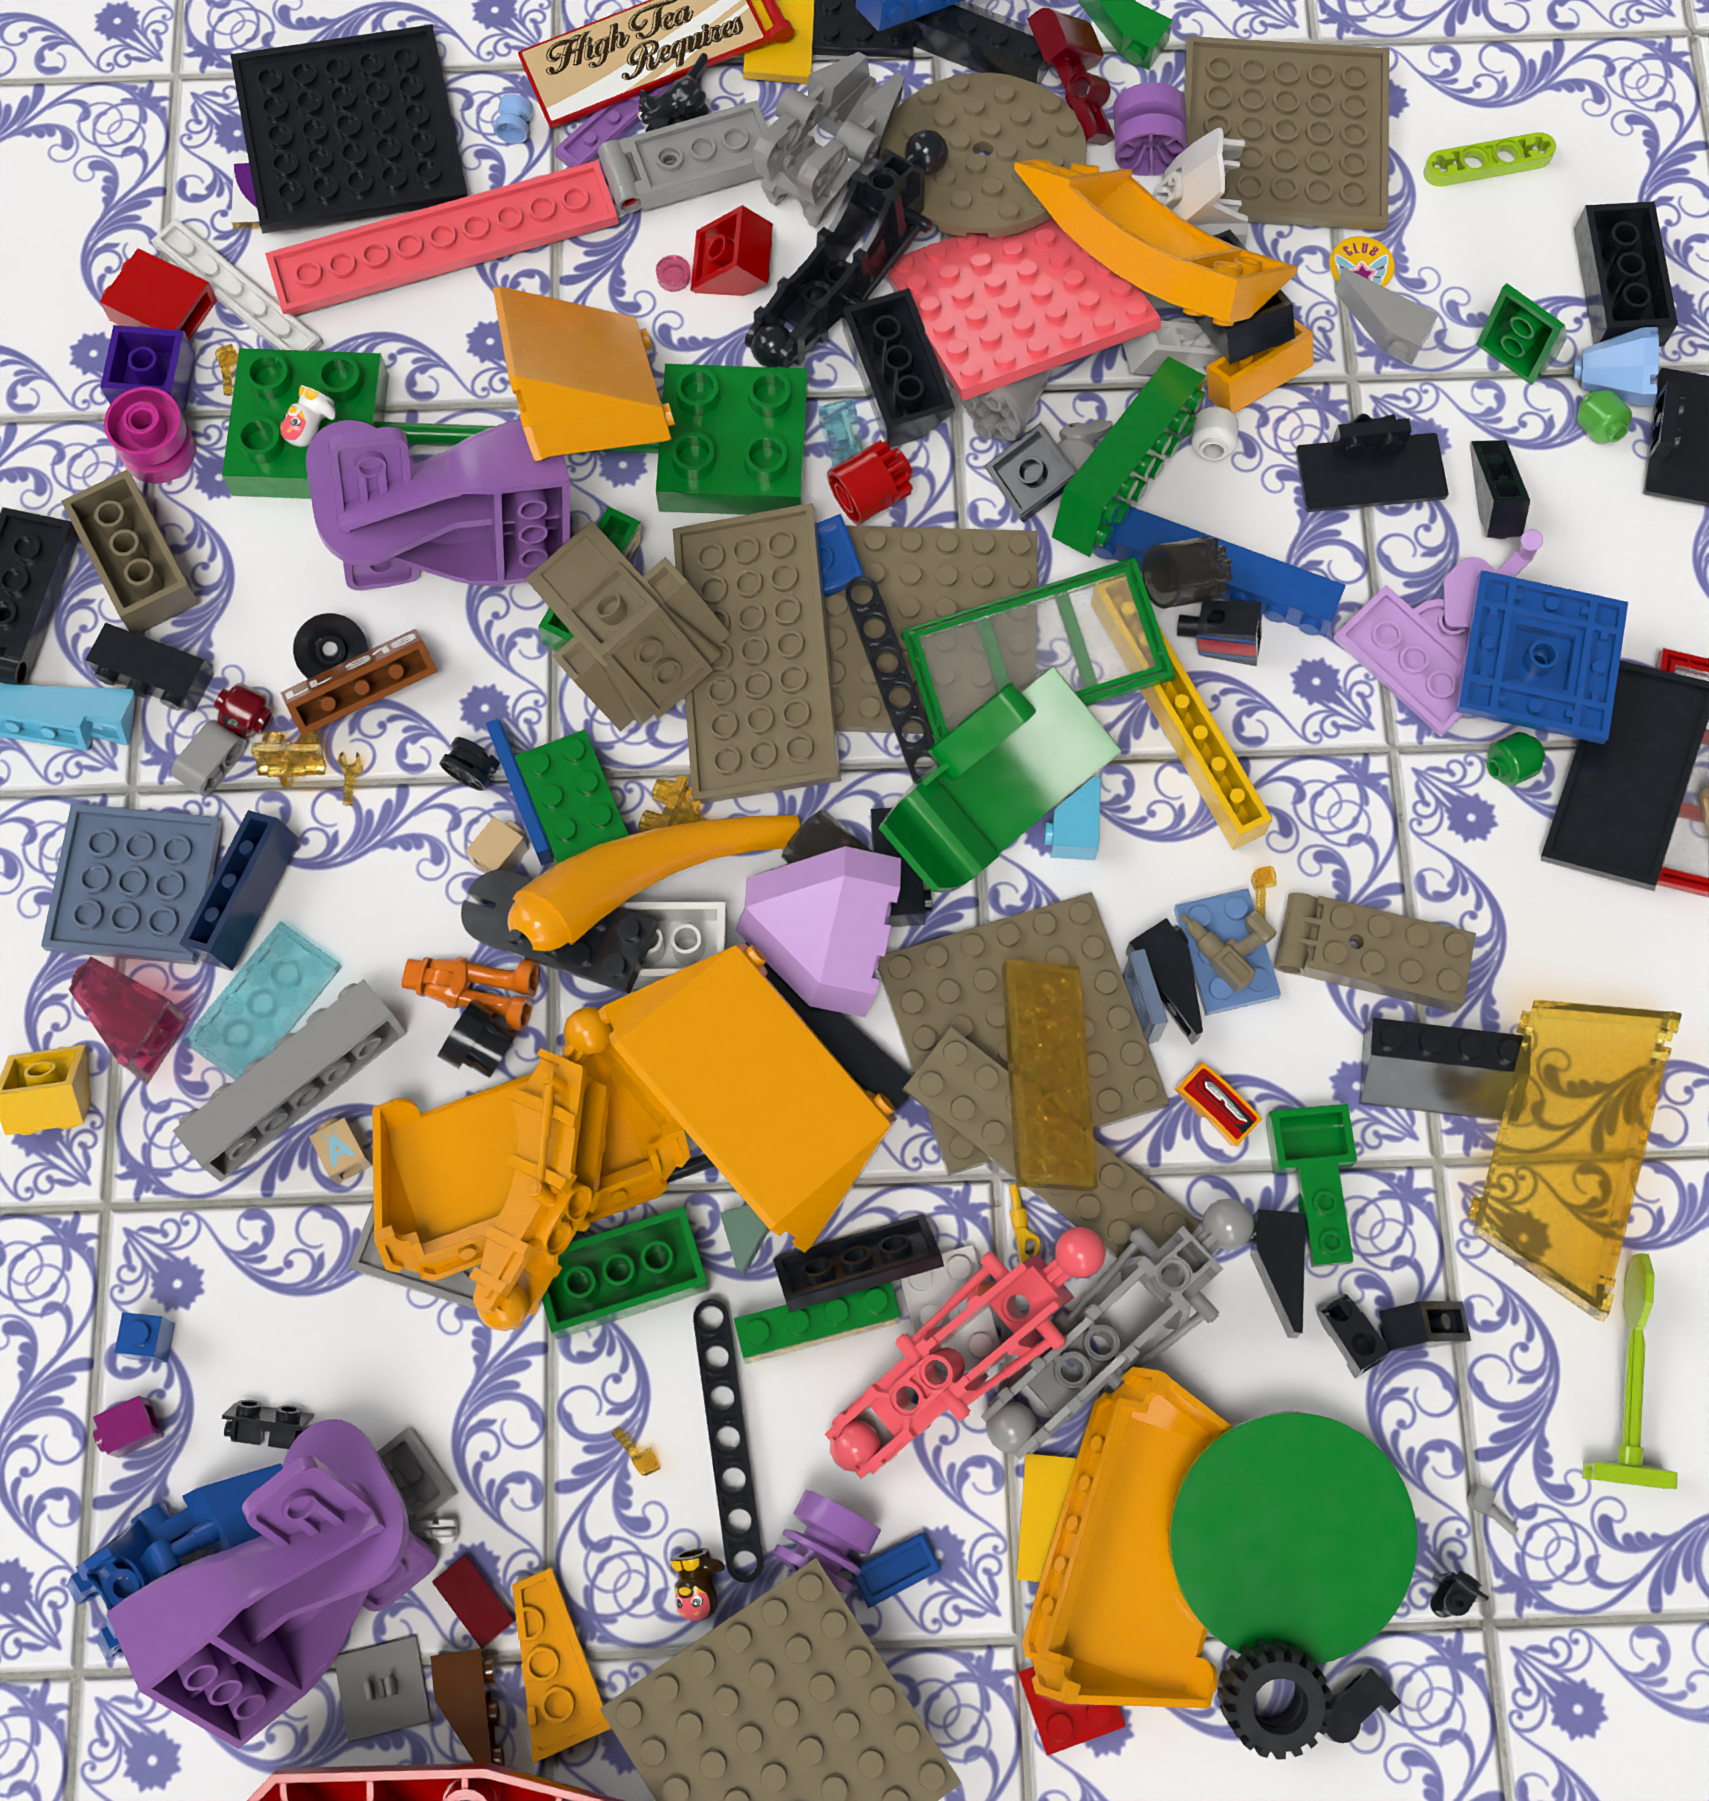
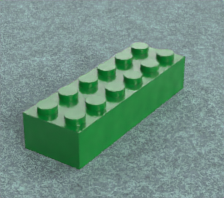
M1169 356L1166 358L1065 486L1052 538L1089 558L1098 546H1106L1112 536L1113 526L1116 523L1121 525L1125 521L1131 509L1130 504L1132 501L1139 502L1147 489L1148 480L1150 478L1153 480L1157 479L1163 469L1164 459L1166 457L1172 458L1180 446V438L1183 435L1188 437L1191 434L1197 419L1194 416V412L1199 409L1206 394L1202 391L1206 375Z

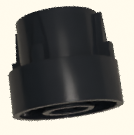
M471 1000L444 1042L437 1057L457 1069L464 1063L490 1079L516 1035L490 1019L493 1015L492 1011Z

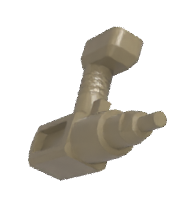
M1256 910L1251 912L1245 919V928L1251 934L1238 943L1233 938L1224 943L1213 931L1208 932L1200 923L1195 920L1192 921L1185 913L1179 917L1187 925L1186 929L1190 936L1197 942V948L1210 961L1209 965L1234 992L1246 989L1256 973L1243 957L1262 944H1267L1277 934L1276 930Z

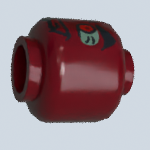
M237 683L230 690L223 688L214 703V708L219 710L217 715L218 723L244 738H249L255 733L260 735L273 713V709L269 707L268 697L244 683Z

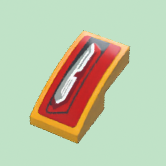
M1199 1062L1174 1089L1199 1117L1206 1118L1231 1146H1238L1262 1120L1261 1116L1225 1080L1203 1062Z

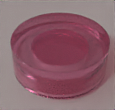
M678 255L663 257L656 265L658 284L661 288L670 292L680 291L687 287L691 280L690 265L687 260Z

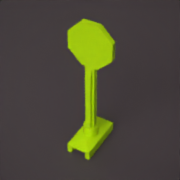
M1639 1253L1632 1255L1624 1281L1623 1308L1628 1327L1630 1328V1334L1626 1348L1622 1445H1618L1617 1461L1583 1462L1582 1479L1662 1489H1677L1678 1473L1643 1465L1644 1448L1640 1447L1645 1364L1643 1330L1646 1327L1653 1306L1655 1279L1649 1254Z

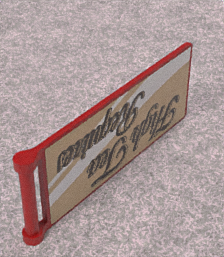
M648 0L520 50L518 56L548 126L553 129L637 96L640 90L647 92L687 76V73L702 53H706L708 56L706 68L771 42H786L794 36L795 31L791 22L784 18L776 0H761L773 24L767 31H765L751 0Z

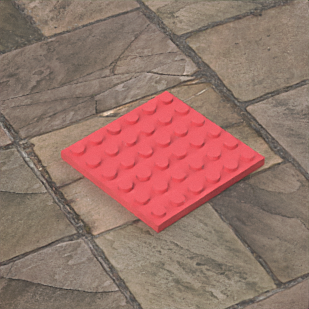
M1053 217L1032 229L1008 236L988 238V233H967V237L954 236L937 243H932L926 247L903 254L894 267L885 275L894 292L907 288L910 289L936 359L962 401L1161 329V317L1140 288L1115 274L1087 253L1061 229Z

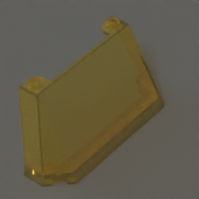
M1534 1000L1530 1012L1522 1010L1516 1033L1524 1036L1482 1196H1473L1467 1219L1475 1221L1472 1230L1474 1235L1588 1315L1604 1322L1610 1313L1614 1294L1610 1292L1615 1285L1616 1279L1614 1277L1666 1063L1672 1048L1665 1047L1664 1043L1665 1041L1671 1042L1673 1034H1677L1682 1013Z

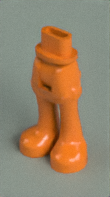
M461 956L456 959L424 957L423 961L408 958L401 986L402 988L416 990V994L420 997L428 996L436 1001L445 1003L448 1008L452 1009L467 1007L470 1001L473 1000L494 1014L504 1017L508 1028L524 1031L533 1009L531 999L521 996H499L469 988L471 983H476L534 997L539 982V963L524 959L520 961L515 970H503L474 964Z

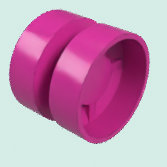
M138 387L122 393L108 407L104 418L106 436L125 468L129 470L133 477L151 484L166 483L180 477L191 466L196 454V441L177 403L168 393L153 387Z

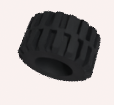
M1262 1638L1255 1640L1256 1647L1252 1649L1247 1644L1239 1647V1650L1242 1652L1241 1656L1236 1659L1231 1654L1226 1661L1230 1667L1229 1672L1221 1670L1219 1676L1223 1687H1217V1697L1222 1703L1219 1707L1223 1716L1242 1744L1250 1751L1254 1748L1259 1756L1268 1758L1269 1753L1272 1752L1277 1760L1286 1759V1752L1291 1751L1294 1757L1302 1755L1301 1747L1308 1744L1312 1749L1318 1744L1314 1738L1318 1732L1325 1735L1328 1726L1324 1722V1717L1332 1718L1333 1708L1327 1702L1333 1700L1332 1693L1325 1684L1328 1681L1310 1657L1291 1642L1287 1646L1282 1639L1272 1638V1643L1268 1644ZM1275 1679H1287L1295 1683L1294 1699L1283 1713L1272 1717H1264L1254 1713V1700L1257 1692L1263 1685Z

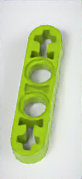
M1536 132L1438 150L1428 157L1423 170L1424 178L1431 185L1448 186L1540 169L1550 163L1556 150V142L1549 134ZM1508 151L1513 154L1515 160L1511 162L1502 161L1497 153ZM1475 157L1480 160L1482 166L1479 168L1469 167L1464 159Z

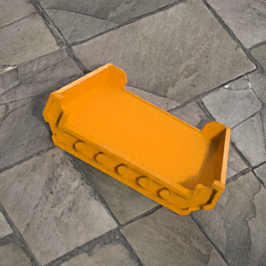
M498 286L493 288L508 377L513 394H516L520 412L519 416L534 462L550 456L663 442L671 439L668 426L675 425L669 403L661 405L646 350L652 349L647 329L639 330L636 317Z
M745 943L737 944L600 1008L598 1013L601 1020L606 1024L610 1022L614 1030L608 1035L612 1046L764 1224L778 1236H781L786 1231L795 1237L792 1242L802 1252L805 1253L819 1240L897 1118L892 1114L895 1108L889 1099L882 1093L875 1095L869 1090L864 1091L765 977L767 970L764 964L767 960L761 951L752 944L749 947Z
M565 1042V1044H564V1046H563L562 1053L564 1052L565 1048L567 1047V1043H566V1042ZM611 1042L603 1052L594 1056H586L581 1065L587 1069V1076L592 1080L610 1088L608 1122L606 1123L605 1139L607 1141L602 1157L598 1190L601 1196L597 1201L599 1204L594 1213L587 1212L586 1214L590 1223L661 1197L669 1186L667 1183L669 1176L677 1166L682 1168L691 1157L684 1129L617 1052ZM533 1073L422 1113L419 1112L416 1103L407 1098L391 1099L388 1102L373 1107V1238L385 1270L400 1273L402 1269L419 1273L421 1279L435 1282L481 1264L487 1240L482 1234L488 1224L494 1227L506 1202L515 1169L505 1164L511 1153L517 1155L518 1144L516 1119L508 1097L513 1088L523 1091Z
M1132 1367L1122 1376L1124 1383L1112 1394L1104 1392L1094 1401L1023 1636L1022 1646L1025 1657L1032 1659L1036 1675L1032 1678L1035 1693L1067 1704L1210 1708L1213 1695L1217 1689V1671L1212 1662L1200 1658L1208 1630L1191 1611L1179 1590L1173 1566L1170 1562L1168 1527H1170L1174 1496L1189 1465L1210 1441L1232 1426L1172 1380L1166 1373L1160 1370Z

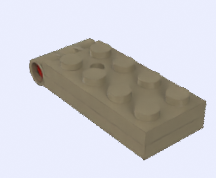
M1290 893L1287 899L1274 968L1287 974L1301 975L1456 1013L1464 1005L1476 933L1323 896L1316 898L1305 893ZM1349 941L1356 942L1359 949L1352 948Z

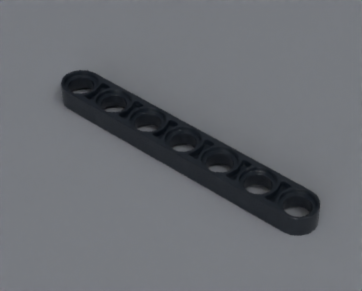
M855 577L846 586V603L911 780L915 783L921 777L916 773L914 767L918 759L928 757L935 764L937 763L927 752L935 741L876 583L869 577ZM858 585L868 586L873 593L872 599L866 604H858L851 597L852 590ZM877 619L883 622L885 633L881 637L873 639L865 634L864 625L869 620ZM887 653L895 656L898 660V666L895 671L891 673L881 672L876 665L879 656ZM896 688H903L909 692L911 700L907 706L898 708L889 701L890 693ZM912 722L919 724L924 733L919 741L913 743L906 741L902 736L903 727Z
M708 1299L696 1306L693 1313V1323L725 1561L728 1573L734 1580L740 1583H749L755 1581L761 1575L764 1559L730 1316L722 1302ZM708 1308L719 1309L723 1314L721 1325L713 1330L704 1328L700 1323L702 1312ZM715 1347H721L728 1353L727 1364L719 1370L709 1368L705 1361L707 1352ZM720 1387H726L734 1394L733 1404L725 1410H718L711 1403L712 1393ZM724 1428H733L739 1433V1444L733 1450L724 1451L717 1445V1435ZM732 1468L741 1470L745 1475V1484L737 1492H729L722 1485L724 1473ZM736 1510H744L751 1517L749 1529L742 1534L733 1533L727 1524L729 1515ZM743 1551L752 1553L757 1560L755 1571L748 1576L737 1574L733 1567L735 1556Z

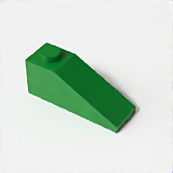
M1079 0L1081 7L1121 57L1134 65H1139L1147 70L1151 69L1169 42L1172 19L1134 0Z

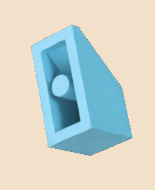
M1092 777L1054 810L1051 823L1045 822L1044 845H1051L1050 858L1096 859L1099 849L1101 777Z

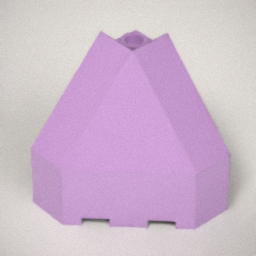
M844 846L748 877L745 907L735 931L749 945L752 944L761 951L767 960V964L809 1006L865 1017L878 988L879 979L875 978V973L878 968L879 959L881 956L885 957L891 931V925H888L891 903H897L899 896L901 858Z

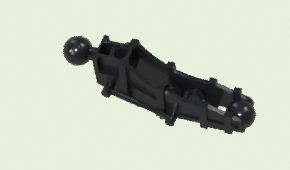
M924 129L914 133L906 144L905 158L885 148L881 152V163L867 176L857 170L850 176L847 183L848 191L835 218L828 229L823 227L817 232L816 248L789 279L783 276L777 282V291L765 308L759 306L753 312L754 323L746 334L745 346L751 349L754 359L764 367L789 368L795 363L799 366L805 360V355L819 342L822 344L828 338V330L842 318V308L867 301L920 231L927 233L931 230L932 220L921 215L924 210L925 175L929 176L943 169L949 154L946 140L937 131ZM873 217H876L877 220L863 246L853 253L852 263L845 261ZM787 322L794 326L795 329L790 332L783 325Z

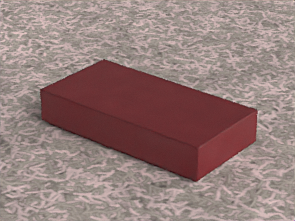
M467 1555L461 1557L432 1581L480 1648L484 1649L516 1622Z

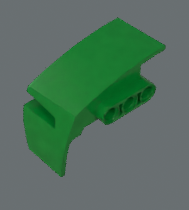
M1053 665L1021 692L1013 682L1008 683L938 739L927 750L937 763L911 785L887 814L879 829L932 892H953L963 887L999 857L1002 851L1076 788L1120 754L1122 749Z

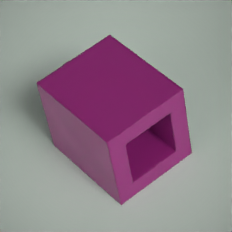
M136 1396L93 1416L97 1427L93 1430L95 1443L101 1452L106 1451L107 1455L120 1458L164 1437L151 1401L142 1396Z

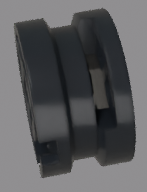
M455 737L450 745L451 752L444 754L439 765L446 773L460 783L472 789L484 791L490 782L488 777L490 774L496 773L500 765L499 761L493 755L488 757L484 752L485 749L480 745L462 737Z

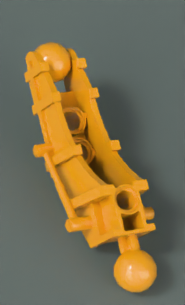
M595 1007L580 1008L566 1019L563 1033L567 1047L561 1057L540 1048L536 1055L541 1060L523 1091L513 1088L508 1097L516 1119L518 1144L517 1155L511 1153L505 1164L515 1169L506 1202L494 1227L488 1224L482 1234L487 1240L480 1269L474 1267L468 1277L476 1282L473 1302L477 1308L478 1316L490 1329L500 1331L520 1329L528 1314L535 1316L540 1307L539 1302L552 1279L556 1278L562 1269L558 1265V1256L569 1246L577 1230L584 1232L589 1228L590 1220L586 1217L587 1212L594 1213L599 1204L597 1201L601 1194L598 1190L602 1157L607 1141L605 1139L606 1123L608 1122L610 1088L592 1080L587 1076V1069L581 1065L586 1056H594L601 1053L610 1045L611 1041L608 1035L613 1032V1028L610 1022L606 1024L601 1020L598 1013L599 1009Z

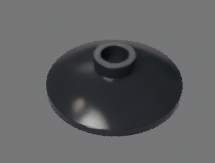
M323 613L308 619L297 631L293 642L295 663L307 679L368 651L367 640L361 628L350 618L336 613ZM327 642H333L337 646L336 652L332 655H327L323 652V646Z

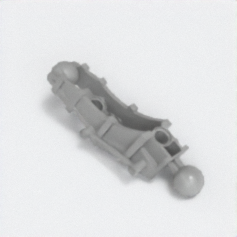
M1234 1199L1217 1200L1205 1211L1202 1222L1203 1231L1196 1238L1182 1226L1161 1248L1157 1246L1141 1227L1139 1229L1136 1228L1129 1237L1132 1243L1100 1277L1096 1285L1067 1316L1064 1312L1058 1313L1053 1318L1054 1321L1052 1323L1067 1339L1066 1344L1059 1350L1056 1349L1054 1351L1050 1347L987 1404L989 1409L981 1415V1418L986 1422L987 1436L991 1443L1000 1451L1010 1454L1014 1453L1019 1460L1027 1452L1032 1454L1106 1384L1115 1391L1124 1383L1122 1376L1132 1367L1142 1368L1203 1320L1207 1323H1212L1219 1316L1220 1312L1200 1290L1223 1270L1222 1266L1212 1256L1220 1249H1239L1247 1244L1252 1237L1254 1220L1248 1207ZM1139 1250L1144 1254L1143 1256L1133 1257ZM1163 1269H1170L1177 1273L1180 1280L1179 1287H1169L1163 1282L1161 1277ZM1121 1272L1123 1283L1100 1305L1097 1306L1095 1303L1089 1305L1098 1293ZM1140 1281L1167 1311L1121 1352L1119 1351L1120 1338L1117 1332L1108 1325H1095L1094 1322L1132 1286ZM1192 1306L1197 1312L1189 1318ZM1163 1325L1165 1328L1174 1329L1173 1332L1157 1343V1346L1138 1360L1140 1352L1137 1349ZM1093 1336L1104 1338L1108 1343V1354L1099 1355L1093 1352L1090 1347V1338ZM1063 1363H1072L1077 1366L1080 1372L1078 1382H1069L1063 1378L1060 1370ZM1025 1386H1028L1055 1415L1038 1432L1037 1421L1031 1409L1023 1403L1010 1401Z

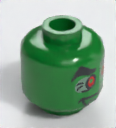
M1516 732L1496 741L1490 746L1486 763L1487 770L1494 779H1497L1502 784L1515 786L1541 772L1545 751L1537 738L1524 732Z

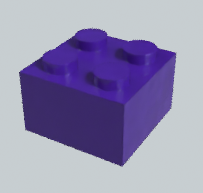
M113 325L100 386L109 404L119 395L130 389L153 387L168 393L175 400L183 414L195 354L183 330Z

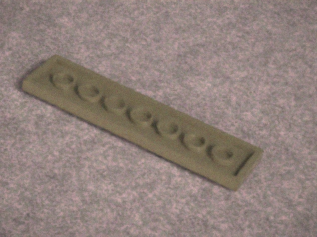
M950 1027L902 1089L1074 1226L1091 1229L1100 1235L1105 1245V1250L1116 1259L1132 1243L1129 1237L1136 1228L1139 1229L1141 1227L1157 1246L1161 1248L1182 1226L1192 1235L1201 1223L952 1027ZM1139 1250L1133 1257L1143 1256L1144 1254ZM1163 1269V1270H1162L1161 1276H1162L1163 1273L1166 1271V1269Z

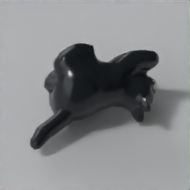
M706 53L700 54L696 63L687 73V76L676 80L666 92L657 96H650L644 90H640L641 100L637 116L644 124H648L645 132L672 125L676 121L683 122L709 114V108L705 103L706 93L702 90L701 82L698 80L706 68L708 59Z

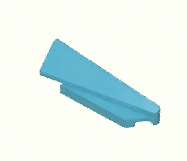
M0 684V737L88 751L92 737L128 746L131 740L135 694L132 689Z

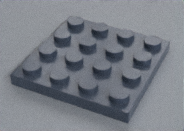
M71 804L41 947L45 951L196 965L197 957L179 943L212 881L223 824L222 820L219 817Z

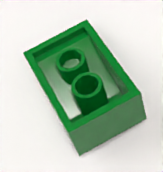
M1506 283L1497 297L1476 345L1530 385H1533L1558 357L1567 340L1566 326Z

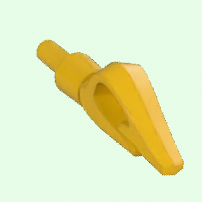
M1018 1184L1009 1185L1013 1209L1009 1211L1015 1232L1019 1261L1021 1263L1029 1259V1255L1025 1253L1028 1240L1035 1243L1034 1252L1031 1257L1040 1253L1042 1243L1038 1235L1028 1230L1027 1209L1022 1208Z

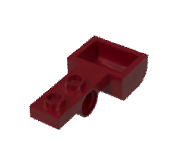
M1041 8L1028 17L1027 21L1045 63L1056 67L1066 91V102L1074 110L1083 128L1085 139L1090 142L1106 145L1114 139L1113 131L1102 108L1110 97V84L1104 77L1087 72V70L1103 58V50L1095 31L1086 20L1050 8Z

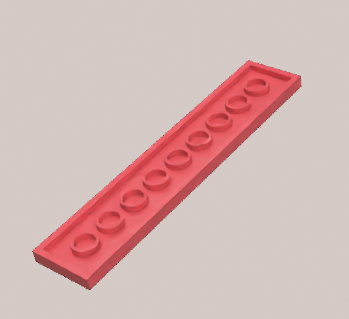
M596 160L265 253L282 313L283 315L288 313L295 316L618 225L619 222L599 161Z

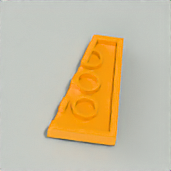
M553 1568L546 1569L512 1584L518 1640H520L521 1667L525 1683L528 1726L530 1727L533 1764L612 1729L599 1709L604 1706V1702Z

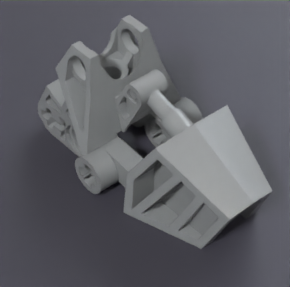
M857 52L809 74L808 96L792 87L787 88L777 103L776 116L779 118L759 137L752 153L756 173L763 176L761 187L769 202L776 206L788 194L793 195L801 203L803 215L808 219L809 225L816 228L829 214L838 196L847 185L850 176L858 170L861 164L867 165L873 158L877 159L882 136L886 134L889 119L893 118L902 98L905 77L896 72L882 86L876 84L875 78L869 74L867 56ZM817 124L821 129L835 136L824 147L816 143L813 136L809 137L807 135Z

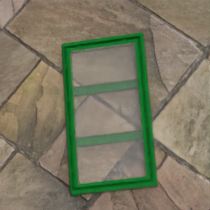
M1135 557L901 630V639L906 644L935 742L1008 683L1013 682L1021 692L1053 665L1087 707L1175 680V673L1139 570V562Z

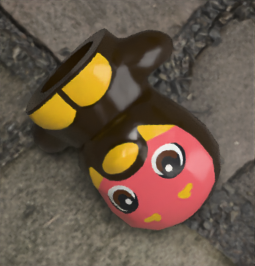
M707 1548L691 1549L674 1555L670 1559L671 1572L679 1578L675 1583L678 1612L684 1619L694 1622L709 1618L718 1607V1595L710 1573L723 1571L725 1564L721 1560L712 1558Z

